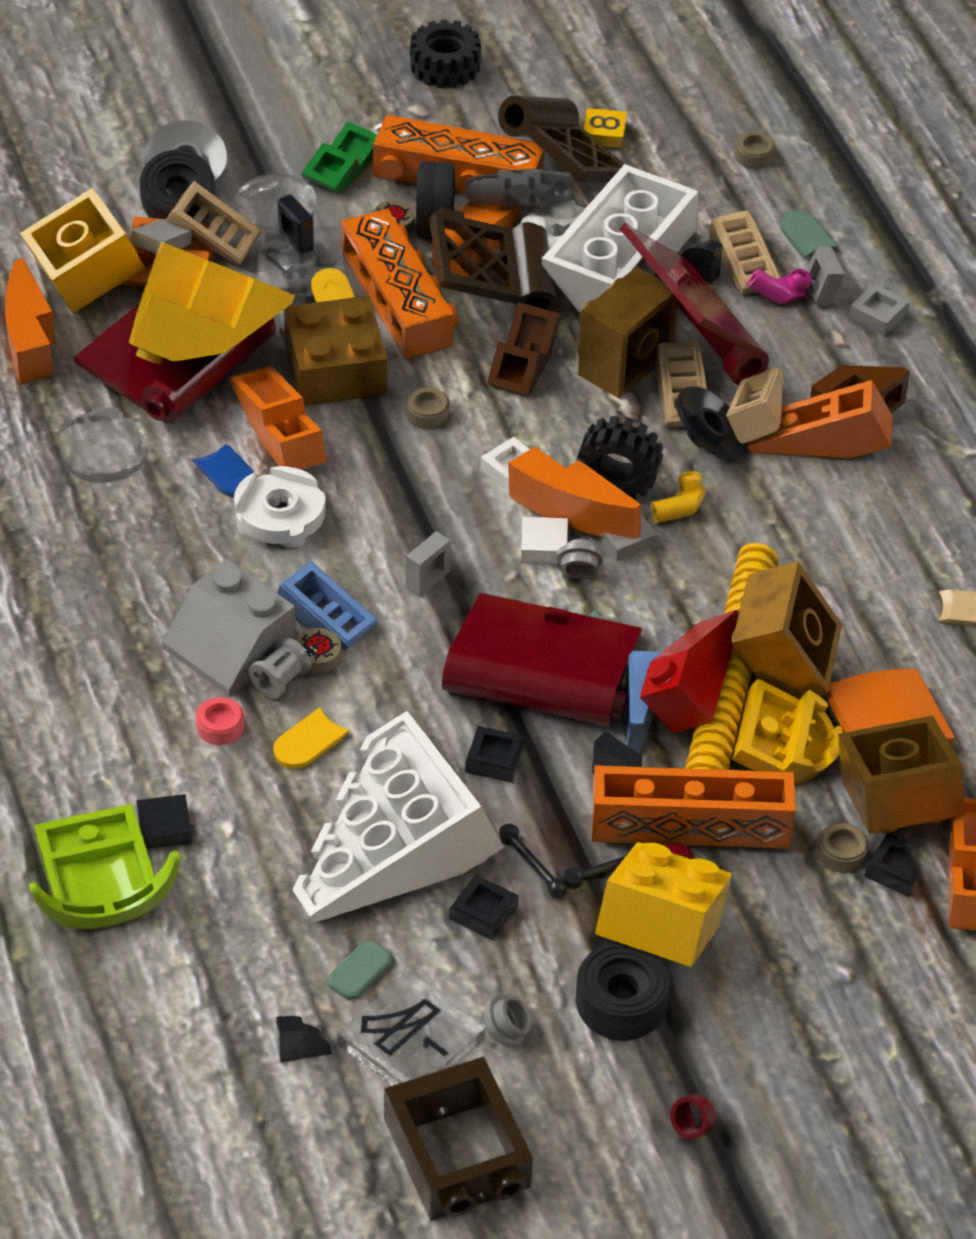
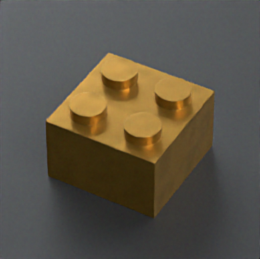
M636 266L623 278L616 279L610 288L595 300H590L585 304L579 317L581 322L580 343L577 350L579 355V376L619 399L655 369L657 346L660 343H673L677 308L676 296L662 280Z
M370 295L292 305L284 309V343L296 391L303 397L304 406L386 395L387 356Z
M796 561L748 574L744 595L740 601L736 628L732 634V644L737 655L743 657L757 679L798 699L808 690L813 691L817 695H823L829 691L842 623L801 564Z
M933 715L838 734L842 784L869 834L875 832L889 833L901 827L926 822L939 823L947 818L965 815L962 763Z

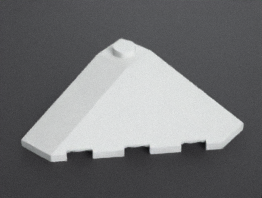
M408 711L366 736L360 749L362 755L367 758L359 776L357 772H349L336 798L339 807L343 808L335 826L332 823H324L311 850L314 858L319 859L310 878L307 875H299L294 885L293 892L313 923L462 875L473 867L482 864L490 856L504 848L481 805Z

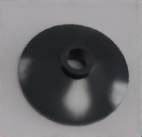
M696 386L687 387L679 393L676 400L677 412L687 430L689 439L696 446L704 448L716 457L729 461L738 460L747 452V443H740L726 416L730 407L721 398L704 388Z

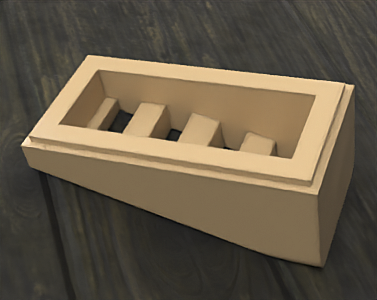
M195 181L187 188L165 220L192 230V239L238 266L263 232V230ZM193 203L200 207L194 218L186 214ZM209 212L215 217L208 228H205L200 223ZM225 221L230 226L222 238H219L215 235V232L221 223ZM237 230H240L245 235L236 248H233L228 243Z
M747 210L715 217L711 220L709 240L723 244L721 263L741 295L756 292L747 287L748 281L752 274L745 275L747 272L760 269L775 279L780 278L758 227Z
M698 342L660 343L656 349L655 371L666 428L684 427L679 418L677 408H674L677 396L683 389L691 386L707 390L700 344Z
M776 367L741 380L726 415L740 443H747L778 431L781 422L784 376L780 368Z

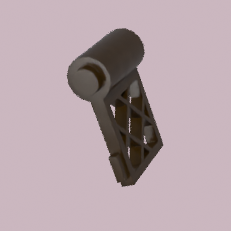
M510 96L500 106L498 121L500 128L505 134L512 137H530L579 182H609L625 164L579 125L578 108L568 98Z
M442 207L429 218L438 287L513 303L516 306L519 302L549 311L556 309L558 300L555 281L542 266V257L550 249L547 230L543 226L532 222H523L511 229L464 218V212ZM445 229L455 231L465 242L458 247L446 235ZM481 238L499 241L500 253L496 255ZM469 247L486 262L481 268L464 253ZM454 260L469 277L452 275L449 262ZM492 268L504 280L505 286L495 284L485 273Z

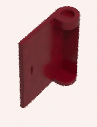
M624 223L619 228L620 231L656 272L654 276L662 280L676 296L677 306L723 360V370L730 379L739 385L741 380L765 372L769 364L768 354L690 262L644 233Z
M138 303L74 356V363L144 409L153 419L172 423L276 333V322L273 317L226 353L174 362L163 358L161 365L136 356L138 347L129 343L140 305Z
M480 592L447 654L442 676V690L610 728L614 719L622 720L625 713L628 692L620 691L621 683L628 668L629 654L635 651L643 628Z

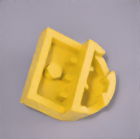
M757 679L748 689L732 760L753 771L794 772V784L803 783L821 774L840 755L838 734L843 733L842 727L836 726L834 728L831 720L825 713L828 708L827 702L813 691L808 690L798 699Z

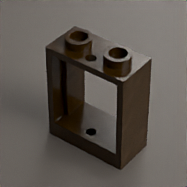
M484 1056L384 1088V1120L430 1221L444 1216L457 1217L467 1213L474 1206L495 1199L508 1200L516 1197L523 1190L531 1188L533 1157ZM484 1106L506 1154L438 1176L416 1127Z

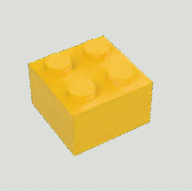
M93 188L20 233L39 266L72 314L145 268L126 233Z
M637 842L607 880L595 934L692 967L720 926L733 873L719 869L715 863L709 860H691L673 854L667 847L661 844Z

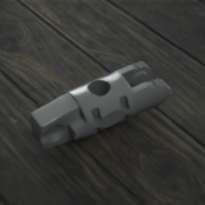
M543 169L498 170V174L472 176V178H468L465 186V194H467L466 197L469 199V202L477 203L478 205L480 203L483 205L499 204V208L543 206L570 201L573 197L571 173Z

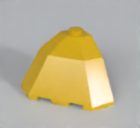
M161 241L135 317L129 343L138 347L136 356L161 365L163 358L174 362L223 354L291 305L295 295Z

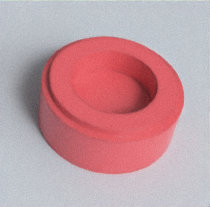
M224 697L212 698L203 702L196 711L197 733L204 741L210 744L224 745L232 743L244 731V711L240 704L232 699Z

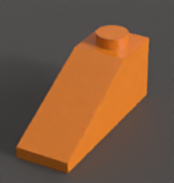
M873 380L782 406L781 422L778 431L747 442V447L751 453L851 459L892 447V414Z

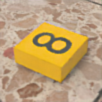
M587 108L583 129L604 147L620 149L623 146L627 112Z

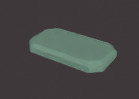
M374 941L362 942L328 975L329 988L347 1000L358 999L392 965L391 952Z

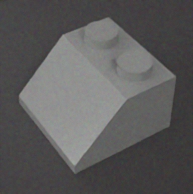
M226 559L192 585L162 640V648L230 696L250 681L249 667L255 661H264L274 652L275 644L281 638L296 639L295 606Z

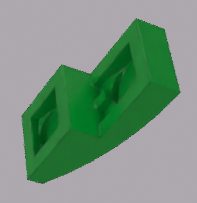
M347 121L331 145L321 144L302 171V178L338 193L352 183L372 162L373 144L378 134Z

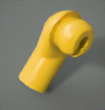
M689 471L682 473L678 477L680 488L676 491L674 497L651 502V514L656 524L688 517L696 513L706 495V487L702 485L703 479L699 472Z

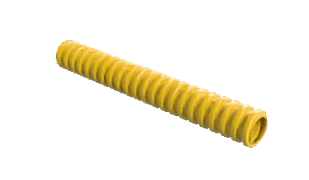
M750 543L740 549L724 614L734 610L740 611V601L744 595L748 574L778 567V555L771 547L761 543ZM734 647L712 722L695 727L685 769L730 770V762L736 744L735 740L738 736V728L741 723L743 707L746 702V695L753 672L743 657L737 655Z

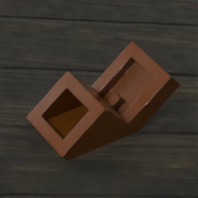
M518 302L507 343L498 341L487 384L530 396L551 356L562 314Z
M841 365L812 385L810 398L873 380L890 413L905 404L910 371L904 367Z

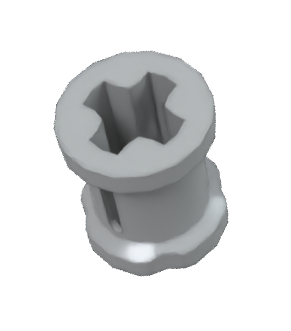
M281 638L275 644L274 652L264 661H255L249 667V677L261 694L270 699H278L284 694L286 685L297 675H305L311 669L312 661L305 648L299 642L292 638Z

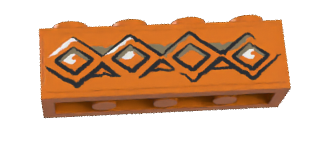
M386 114L373 144V177L417 185L420 162H451L455 166V192L465 194L466 182L472 176L498 174V170H544L545 151L534 141Z
M389 209L341 220V253L366 295H370L375 310L403 357L409 359L452 347L453 328L458 326L455 307L451 302L446 303L441 294V289L438 287L437 278L434 275L430 276L425 269L421 252L418 249H413L409 243L404 225L396 222Z
M594 766L592 842H640L643 844H669L672 842L699 846L790 849L796 813L794 772Z

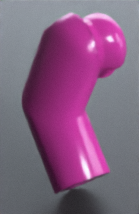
M801 268L794 269L792 274L778 279L773 278L760 269H756L750 277L747 287L778 305H785L801 299L807 294L808 288L812 285V277L808 271Z

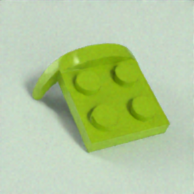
M132 803L34 825L35 838L52 896L44 892L36 882L29 884L30 893L38 908L48 918L61 926L74 929H96L133 920L146 914L161 903L176 880L181 861L178 851H171L164 866L154 875Z

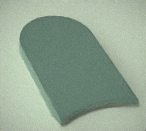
M796 210L787 212L781 217L780 230L801 256L806 258L815 252L818 246L838 248L811 214Z

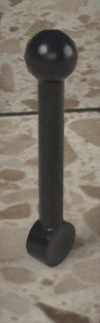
M513 824L501 826L499 829L500 841L505 845H512L548 885L550 896L553 898L564 897L567 893L566 883L561 879H555L519 839L518 827Z
M626 856L584 870L575 867L568 868L563 873V881L566 883L567 888L577 889L582 885L583 880L615 870Z

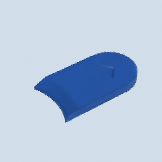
M224 444L218 451L208 456L192 459L194 464L222 494L229 497H234L240 482L248 475L254 473L232 447Z

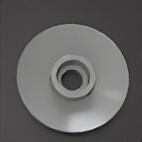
M175 121L160 127L152 134L145 147V165L156 155L169 150H185L199 155L212 169L215 183L223 175L227 164V151L222 138L209 126L196 121ZM176 182L170 184L166 190L184 194L188 186Z

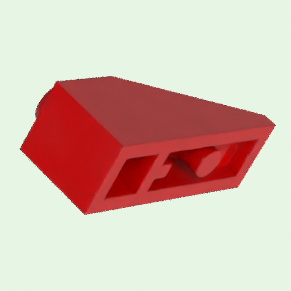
M737 610L697 623L650 662L639 698L673 734L712 722L733 649L732 634L738 620L739 612Z

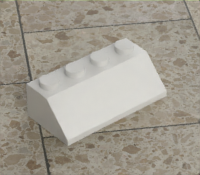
M624 164L542 257V266L577 311L581 313L588 301L595 300L608 290L616 279L623 278L636 266L653 276L656 273L619 228L624 223H627L677 253L696 231L699 191Z

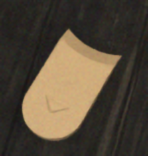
M952 589L939 591L943 602V612L937 623L976 627V592Z

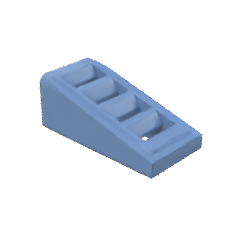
M312 561L279 586L277 592L278 595L295 606L296 620L310 629L324 628L334 632L341 641V648L345 651L375 628L379 621ZM308 592L313 596L308 598L304 594ZM321 601L327 604L323 609L317 606ZM335 611L342 614L334 621L329 617ZM349 620L358 624L348 633L341 628Z
M632 651L629 654L626 678V692H628L626 704L627 746L640 754L641 748L644 745L654 717V713L639 697L650 662L662 652Z

